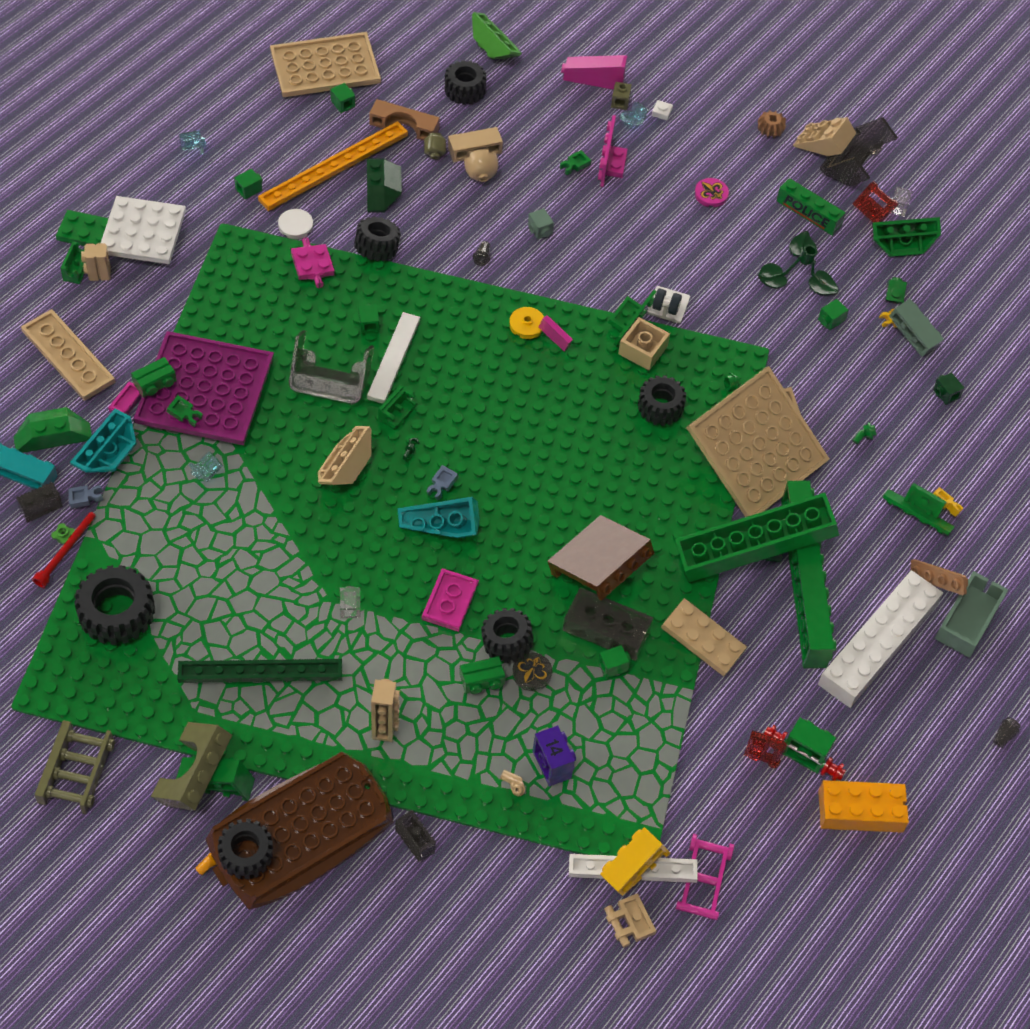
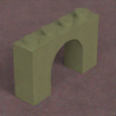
M188 722L179 741L192 750L197 751L196 759L191 768L178 779L160 778L151 797L166 807L195 811L232 734L219 725Z

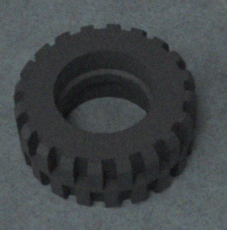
M113 565L107 566V569L103 570L99 568L96 570V573H90L86 576V581L83 580L80 583V589L75 594V609L83 631L89 634V637L93 640L98 638L100 643L106 644L110 642L111 645H117V642L128 643L129 639L133 638L135 640L140 637V632L145 633L148 625L152 623L155 605L151 586L145 580V576L141 573L137 574L135 569H126L122 565H118V567ZM113 595H124L133 600L132 605L120 614L107 615L97 610V607L104 599Z

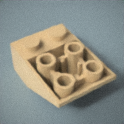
M848 117L835 118L829 121L823 120L819 123H809L797 137L793 146L825 156L842 154L856 132Z

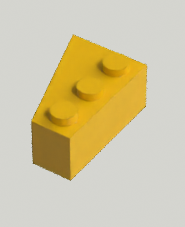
M644 827L633 834L632 841L627 846L624 845L618 850L617 856L613 861H608L603 866L600 875L623 896L642 879L641 875L648 868L653 870L657 866L654 862L662 855L667 857L671 853Z

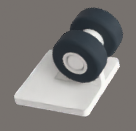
M656 286L655 290L657 292L654 295L653 305L648 307L647 314L681 323L690 295Z

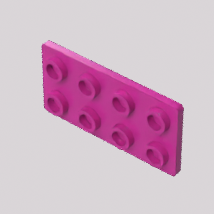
M612 115V121H608L607 131L609 133L605 134L604 143L607 145H603L602 156L605 157L601 158L599 166L602 169L599 170L598 180H601L600 187H604L606 175L623 178L628 149L611 146L616 115Z

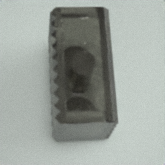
M53 482L46 483V485H42L38 489L35 488L31 492L28 491V493H24V495L17 496L16 498L20 512L27 523L63 507L60 495Z
M409 811L395 821V831L418 862H422L435 853L436 840H433L431 834L428 833L429 830H426L424 824H421V820H419V817H416L414 811Z

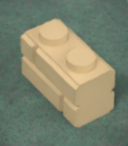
M97 243L96 245L86 244L84 251H81V260L85 262L84 274H88L90 281H98L99 279L101 281L110 280L111 266L107 245L105 243Z

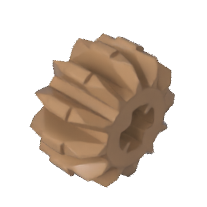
M769 110L768 112H763L758 119V130L761 131V135L766 134L767 138L769 136L773 138L781 136L786 128V118L782 116V113L778 114L777 111L771 112Z

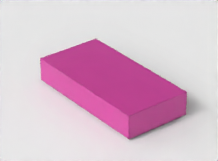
M546 315L542 319L539 328L565 352L573 339Z
M129 381L108 409L112 412L116 408L128 415L142 396L134 384Z

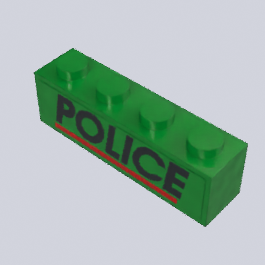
M789 178L779 188L776 200L778 203L833 236L842 226L846 212Z

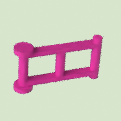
M693 834L689 850L693 851L691 859H696L698 848L723 854L718 878L697 872V881L716 886L711 910L686 903L691 882H686L682 901H677L675 909L718 920L719 912L715 911L726 860H731L734 844L730 843L729 847L699 840L697 839V834Z

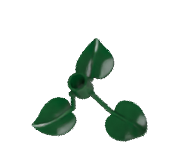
M808 231L798 234L791 240L789 250L794 256L799 257L785 272L777 264L768 263L758 273V278L766 286L782 288L787 284L785 275L799 262L803 265L811 264V275L813 277H810L808 281L811 290L819 295L838 293V287L834 279L823 270L814 272L816 263L814 258L818 251Z

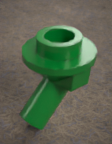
M868 422L852 441L858 445L864 436L866 439L874 440L873 436L877 435L875 425H871Z

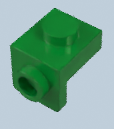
M892 277V279L887 281L885 301L902 304L904 303L907 282H904L902 278Z

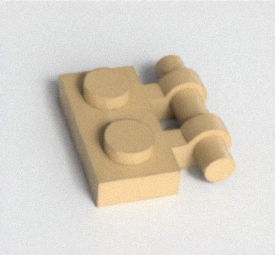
M638 893L618 901L620 908L618 911H614L612 905L604 908L607 914L606 919L609 924H612L616 940L620 941L623 948L630 945L627 938L630 935H633L635 941L638 942L656 934V929ZM624 918L628 927L623 929L619 919Z

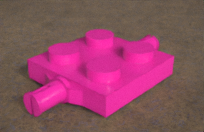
M306 237V240L305 238L302 239L304 247L291 248V256L299 280L312 279L315 281L316 287L319 288L320 286L321 288L323 287L321 278L333 276L334 268L326 244L311 246L309 238Z

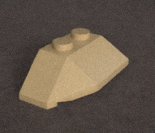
M355 426L352 432L347 434L335 446L318 471L319 484L340 485L354 483L371 457L370 426Z

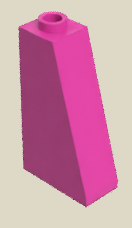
M627 56L567 57V61L563 63L561 73H564L563 80L614 90L615 82L623 83Z

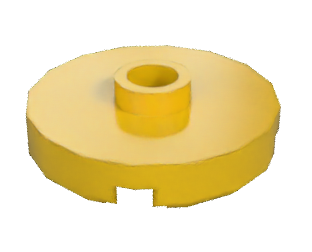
M532 307L516 309L510 316V329L512 333L519 335L520 338H536L541 335L542 330L539 328V325L544 316L539 310Z

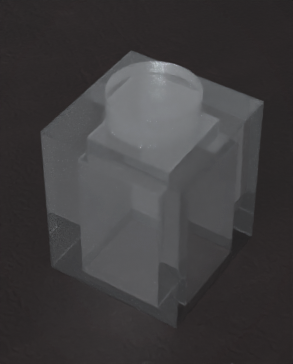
M896 186L888 212L905 217L913 191Z
M347 586L340 588L341 618H361L360 587Z

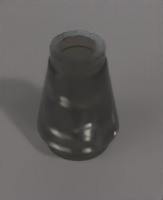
M482 241L474 252L473 260L476 265L485 266L489 263V242Z
M1010 717L1002 720L993 739L994 744L1003 748L1020 732V724Z

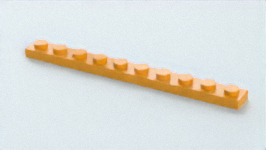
M397 121L258 196V201L270 211L407 137L408 131Z

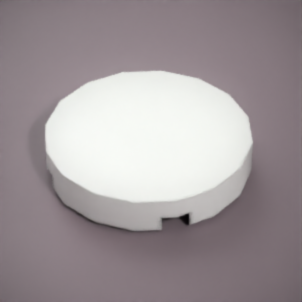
M302 209L287 210L279 217L278 228L280 233L286 235L287 238H305L313 230V219L307 211Z

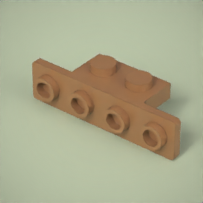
M916 559L911 560L910 571L912 570L932 585L960 595L967 594L968 579L965 575Z

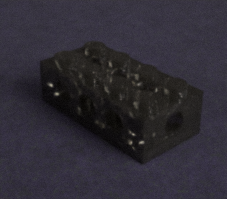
M579 588L564 618L563 631L606 649L622 645L624 651L629 653L630 658L636 661L651 630L653 617L607 598L600 601L597 594Z

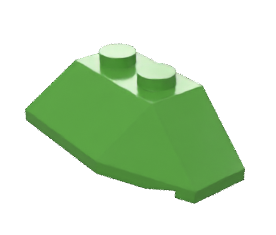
M473 12V38L477 41V45L487 52L488 57L491 59H507L522 54L512 41L484 13Z

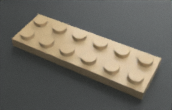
M52 309L21 326V330L84 401L116 383L111 373Z

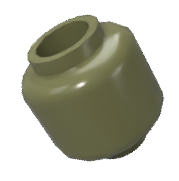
M430 133L424 139V153L430 159H440L446 153V139L440 133Z

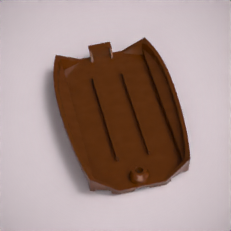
M340 752L325 762L303 771L251 799L220 823L213 826L205 840L211 856L217 865L212 870L221 885L224 887L229 884L250 910L276 902L313 883L367 846L393 824L394 821L387 796L367 766L354 757ZM242 819V822H246V819H251V823H255V821L260 822V826L264 825L272 837L273 858H271V864L266 866L264 873L260 871L259 876L255 878L253 875H250V879H245V876H241L238 879L234 873L231 876L227 873V869H223L219 860V836H222L224 828L229 829L230 823L233 822L236 825L237 820ZM244 840L235 845L233 853L238 857L248 858L253 856L259 847L252 841Z

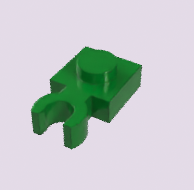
M580 150L568 156L567 161H562L560 169L566 168L565 174L569 175L573 169L578 172L590 166L591 159Z
M179 395L172 401L166 411L181 422L185 418L188 419L189 424L194 427L197 425V422L193 420V417L202 419V413L197 410L193 411V404Z

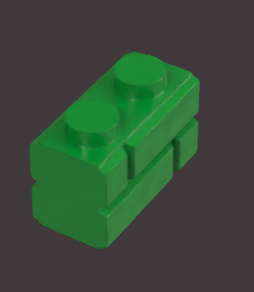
M165 357L131 373L132 382L143 398L148 395L152 396L158 390L164 387L168 388L176 382L175 371Z
M499 656L460 665L459 675L465 694L470 692L471 694H478L483 689L488 688L496 690L505 685V673Z

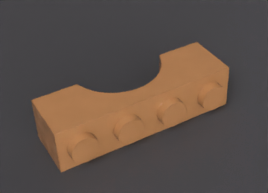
M376 99L369 113V125L384 129L398 121L400 124L412 127L416 132L417 139L424 140L430 133H438L440 127V117Z

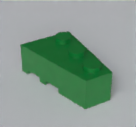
M196 756L182 757L176 779L182 777L191 768ZM234 757L220 759L204 793L210 794L211 791L222 792L223 797L229 798L230 794L242 796L243 801H249L255 778L241 760Z

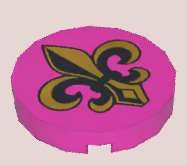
M705 178L696 184L695 198L700 204L707 207L709 205L719 207L727 201L729 190L721 180Z

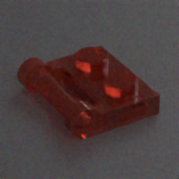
M873 181L852 204L872 222H882L899 203L895 199L892 200ZM872 192L887 204L885 208L870 196Z
M752 730L744 755L755 761L766 762L769 767L775 769L779 767L781 754L785 752L787 745L783 740ZM769 747L774 749L773 754L767 752Z

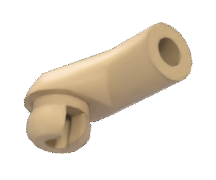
M504 770L500 779L510 783L512 793L515 796L523 795L525 786L522 778Z

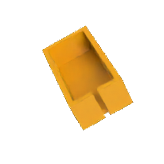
M823 780L818 790L821 829L903 833L909 823L908 808L905 805L907 802L905 784Z

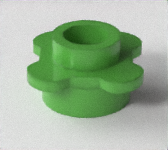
M60 523L56 531L51 533V537L59 543L65 544L75 530L66 527L64 523Z

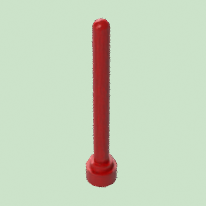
M94 512L88 513L45 569L36 572L32 577V581L41 588L47 586L50 582V574L96 517Z

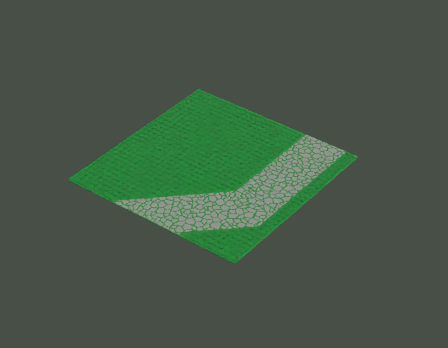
M220 224L174 332L274 352V358L244 445L136 423L133 424L137 445L111 474L102 495L103 501H100L95 511L96 517L88 527L13 700L12 709L20 713L60 723L63 720L72 723V726L106 734L107 730L112 732V736L190 756H196L197 751L192 750L179 741L187 723L219 725L232 734L221 759L234 757L241 760L249 771L285 780L325 762L340 752H344L367 766L387 796L389 806L577 854L617 856L618 850L624 845L627 846L632 841L633 834L644 827L660 841L700 664V658L663 630L661 626L684 598L710 618L720 574L689 582L675 539L731 522L735 506L734 499L686 427L735 391L727 390L724 386V377L728 376L729 373L738 376L739 388L766 367L769 349L647 321L670 333L668 347L653 367L647 370L618 354L620 342L617 346L614 345V342L621 332L608 323L614 314L612 312L390 261L369 260L367 257L329 247L327 249L334 268V275L321 278L323 287L320 288L319 286L317 288L314 280H299L291 256V248L304 247L302 241L229 224ZM377 304L379 332L361 334L358 305ZM522 307L535 308L544 317L546 315L549 316L573 340L569 348L564 352L543 331L541 335L533 339L520 338L519 335L512 333L509 321L511 314L516 309ZM404 312L419 316L420 322L388 397L401 384L404 388L415 394L413 399L417 402V406L396 429H393L378 419V408L382 403L368 400L367 394L401 315ZM663 375L667 376V378H674V381H679L681 383L680 386H684V392H686V402L681 418L677 422L673 421L671 425L665 424V426H661V424L654 425L651 421L647 422L646 417L643 418L638 410L640 389L645 381L648 382V379L651 377L655 379V376L663 377ZM661 398L655 399L656 401L661 403L669 402ZM355 426H370L371 457L354 483L340 485L319 484L318 471L335 446L347 434L351 433ZM411 438L418 439L419 444L412 441L415 445L414 453L404 460L402 457L406 452V446L409 445L408 441ZM443 465L456 472L459 477L450 490L446 491L443 489L442 497L436 500L435 495L437 492L434 491L429 496L427 489L429 486L434 485L432 478ZM473 497L478 501L480 521L478 532L475 536L454 538L399 527L398 508ZM600 515L651 539L654 554L602 601L599 600L597 591L562 573L558 578L553 576L547 562ZM111 565L114 567L122 565L126 569L133 568L137 574H143L145 580L151 586L155 605L153 621L148 625L146 632H140V637L135 640L131 638L128 643L117 642V645H111L110 642L103 644L99 642L98 638L96 640L90 638L89 634L83 631L79 623L74 602L76 600V591L80 589V583L83 580H87L86 576L90 573H96V570L99 568L103 570ZM442 568L479 580L459 632L422 620V614ZM113 595L104 599L97 607V610L107 615L120 614L132 605L133 600L124 595ZM502 608H507V610L514 608L516 612L518 610L522 611L523 615L526 614L528 616L533 633V647L530 648L529 654H524L525 657L523 659L518 658L516 662L511 660L509 663H504V660H501L505 673V685H502L501 688L496 690L488 688L483 689L478 694H471V692L465 694L459 675L460 665L491 658L489 653H486L481 631L483 621L485 619L488 620L487 616L489 614L493 615L494 611H502ZM505 633L500 637L509 638L514 636L515 634ZM622 645L624 651H627L631 658L628 671L606 679L598 664L599 653ZM540 657L541 663L545 665V668L541 669L539 667L537 673L541 674L539 671L544 670L547 672V678L540 680L534 677L531 682L525 684V672L519 671L517 664L523 661L527 664L524 668H529L531 663H527V658L534 659ZM342 659V681L178 683L177 680L178 661ZM375 679H389L392 682H396V690L400 691L398 731H394L392 742L372 739L371 700ZM558 725L561 732L564 731L567 736L569 749H573L576 755L575 769L571 779L549 787L532 752L535 733ZM504 770L522 778L525 786L523 795L515 796L512 793L510 783L500 779Z

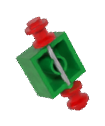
M801 717L787 739L788 732L785 731L781 734L776 731L777 726L773 725L766 728L762 736L765 738L764 743L772 742L776 744V750L783 746L782 754L817 774L823 768L820 775L829 774L832 776V781L842 780L846 772L843 769L844 764H834L832 757H829L826 762L836 740V737L829 731L822 730L811 721L804 720Z

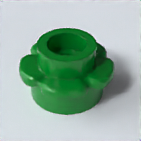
M729 373L728 376L724 377V386L727 390H736L740 384L738 376Z

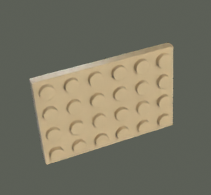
M367 32L270 45L282 97L330 91L331 88L343 83L349 88L381 83V77Z

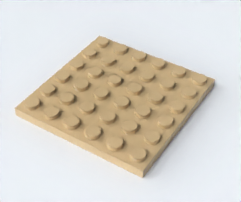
M769 366L765 367L686 427L745 517L764 512L783 496L787 481H803L830 459Z

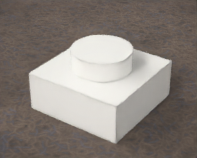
M657 100L652 116L668 120L673 105Z

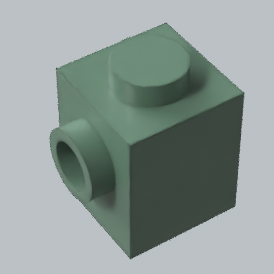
M544 208L529 213L528 227L537 240L553 234L554 222Z

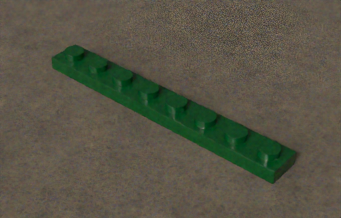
M342 659L178 661L177 680L178 683L342 681Z

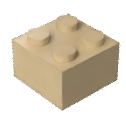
M638 317L621 339L618 354L650 370L668 347L670 333Z

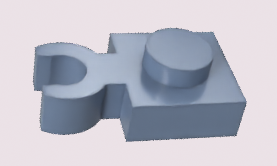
M442 465L432 478L434 485L428 487L427 494L430 496L432 492L436 491L435 499L439 500L442 497L443 489L449 491L458 479V474Z
M88 485L68 489L71 509L89 506L91 500L96 502L103 501L102 494L96 495L99 492H103L100 485L94 486L89 489Z

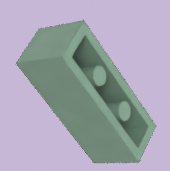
M911 299L896 307L889 315L921 357L934 350L944 340L940 332L934 328L929 319L924 316L917 304Z

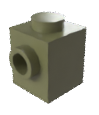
M615 82L611 108L628 109L632 84Z

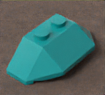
M115 408L70 461V465L86 473L114 472L137 445L131 416Z

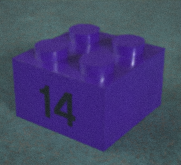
M558 725L535 733L532 752L549 787L571 779L575 769L576 755L573 749H569L567 736L564 731L561 732Z

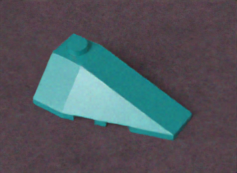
M473 497L398 508L400 528L454 538L475 536L478 532L480 521L478 501Z

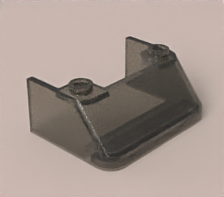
M884 117L854 127L856 134L842 154L828 156L820 167L821 172L825 176L846 186H855L860 182L869 180L870 176L862 167V164L869 155L878 154L885 143L897 140L898 138Z
M301 331L295 338L289 377L290 388L300 393L351 404L357 403L362 398L370 374L374 345H370L365 350L363 361L356 362L352 366L351 373L316 366L317 358L315 353L304 349L306 331Z

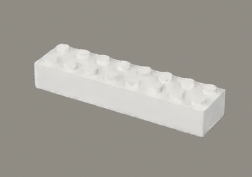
M911 570L821 675L818 685L851 708L938 605L943 592Z

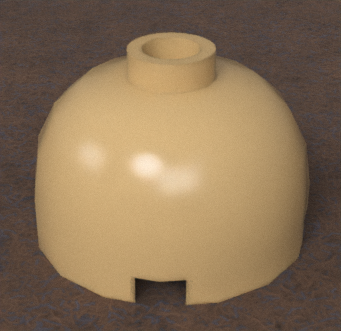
M486 149L476 150L469 153L470 156L468 158H464L467 174L476 181L486 182L494 177L498 171V156L494 151L492 154Z

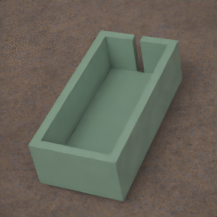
M975 571L972 572L968 579L967 594H959L935 637L939 642L969 658L1008 592L1007 588L992 581L987 593H984L983 590L989 579Z

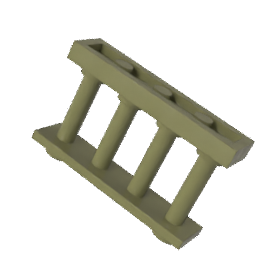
M63 720L35 792L37 803L46 805L48 798L55 797L80 803L82 814H87L88 809L92 808L94 804V792L109 751L112 752L115 746L112 732L107 730L104 739L75 733L72 723ZM73 741L101 747L97 757L70 752L67 748L69 743ZM67 759L93 765L94 767L91 775L87 776L61 770L60 766L62 761ZM61 778L87 784L84 794L80 795L54 789V782Z

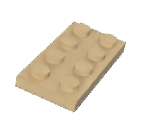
M685 598L661 626L663 630L723 677L747 648V646Z

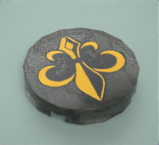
M530 652L529 654H524L525 657L523 659L517 658V661L513 664L512 675L519 687L524 690L536 691L548 685L553 671L551 663L545 656Z

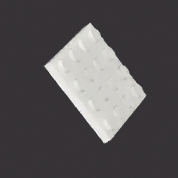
M116 196L101 243L107 245L108 255L170 264L186 213V206Z

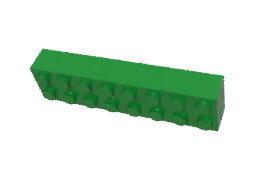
M824 492L675 540L688 581L692 582L837 537L839 532L831 506Z

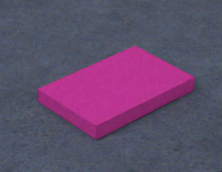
M442 568L422 614V620L459 632L479 580Z

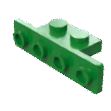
M656 290L651 292L642 305L627 296L611 316L608 323L621 332L614 342L615 346L619 344L638 317L643 318L647 312L645 308L653 305Z
M915 483L911 485L905 498L890 489L883 495L887 503L898 506L906 514L913 515L919 518L922 523L933 526L941 534L949 535L955 528L952 524L939 518L947 501Z

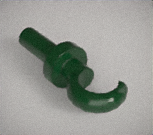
M411 438L408 441L409 445L406 446V452L402 457L404 460L414 453L415 445L412 441L419 444L418 439Z

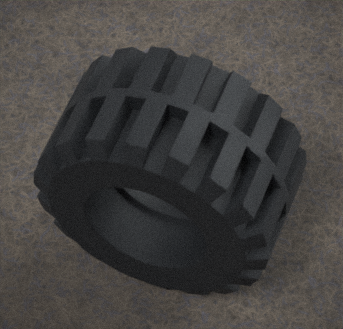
M465 60L449 65L445 72L444 90L446 96L450 97L451 101H455L458 104L462 103V105H466V103L470 105L473 102L477 103L479 99L483 98L486 91V72L483 70V67L478 66L476 62H466Z
M367 217L362 219L357 225L354 247L361 256L367 257L369 260H390L396 256L401 236L400 229L394 222H390L388 219Z
M663 375V377L655 376V379L651 377L648 379V382L645 381L640 389L638 410L643 418L646 417L647 422L651 421L654 425L661 424V426H665V424L671 425L673 421L677 422L681 418L686 402V392H684V386H680L681 383L679 381H674V378H667V376ZM661 398L669 402L661 403L656 401L655 399Z
M502 608V611L496 610L493 615L489 614L487 616L488 620L485 619L483 621L481 631L485 651L487 654L489 653V657L499 656L500 660H504V663H509L511 660L516 662L518 658L523 659L525 657L524 654H529L534 640L531 622L526 614L523 615V612L520 610L516 612L514 608L510 610ZM505 633L515 634L514 636L509 638L500 637Z
M242 819L237 820L236 825L233 822L230 823L228 830L224 828L222 836H219L218 854L223 869H227V873L231 876L234 873L238 879L241 876H245V879H250V875H253L255 878L259 876L260 871L264 873L266 866H270L271 858H273V841L270 832H267V828L264 825L261 827L258 821L251 823V819H246V822H242ZM249 840L256 843L259 849L253 856L241 858L233 853V848L237 843Z

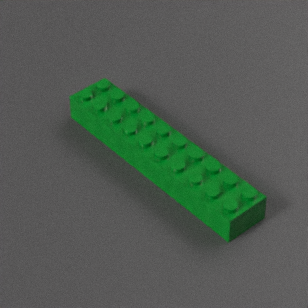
M787 481L781 499V506L814 496V488H811L810 481ZM822 541L788 552L803 668H827L829 661H832L833 651H836V640L832 637L834 624L830 622L831 605L827 602L829 589L825 587L826 571L822 567L824 555L820 554Z

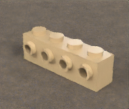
M375 679L371 700L372 739L392 742L394 731H398L400 691L396 690V682H392L389 679Z

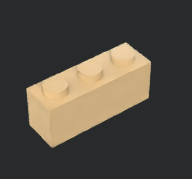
M497 127L448 136V150L453 162L463 161L465 157L468 158L470 156L469 153L476 150L486 149L492 154L493 151L496 154L502 153L503 141Z

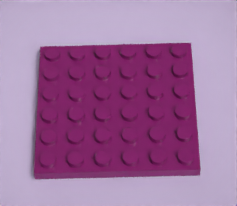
M167 331L155 361L165 357L175 371L176 382L168 388L164 387L158 390L152 396L141 397L133 418L134 423L244 445L274 358V352ZM177 395L193 404V411L197 410L202 413V419L193 417V420L197 422L195 427L189 424L188 419L185 418L181 422L166 412L168 406Z

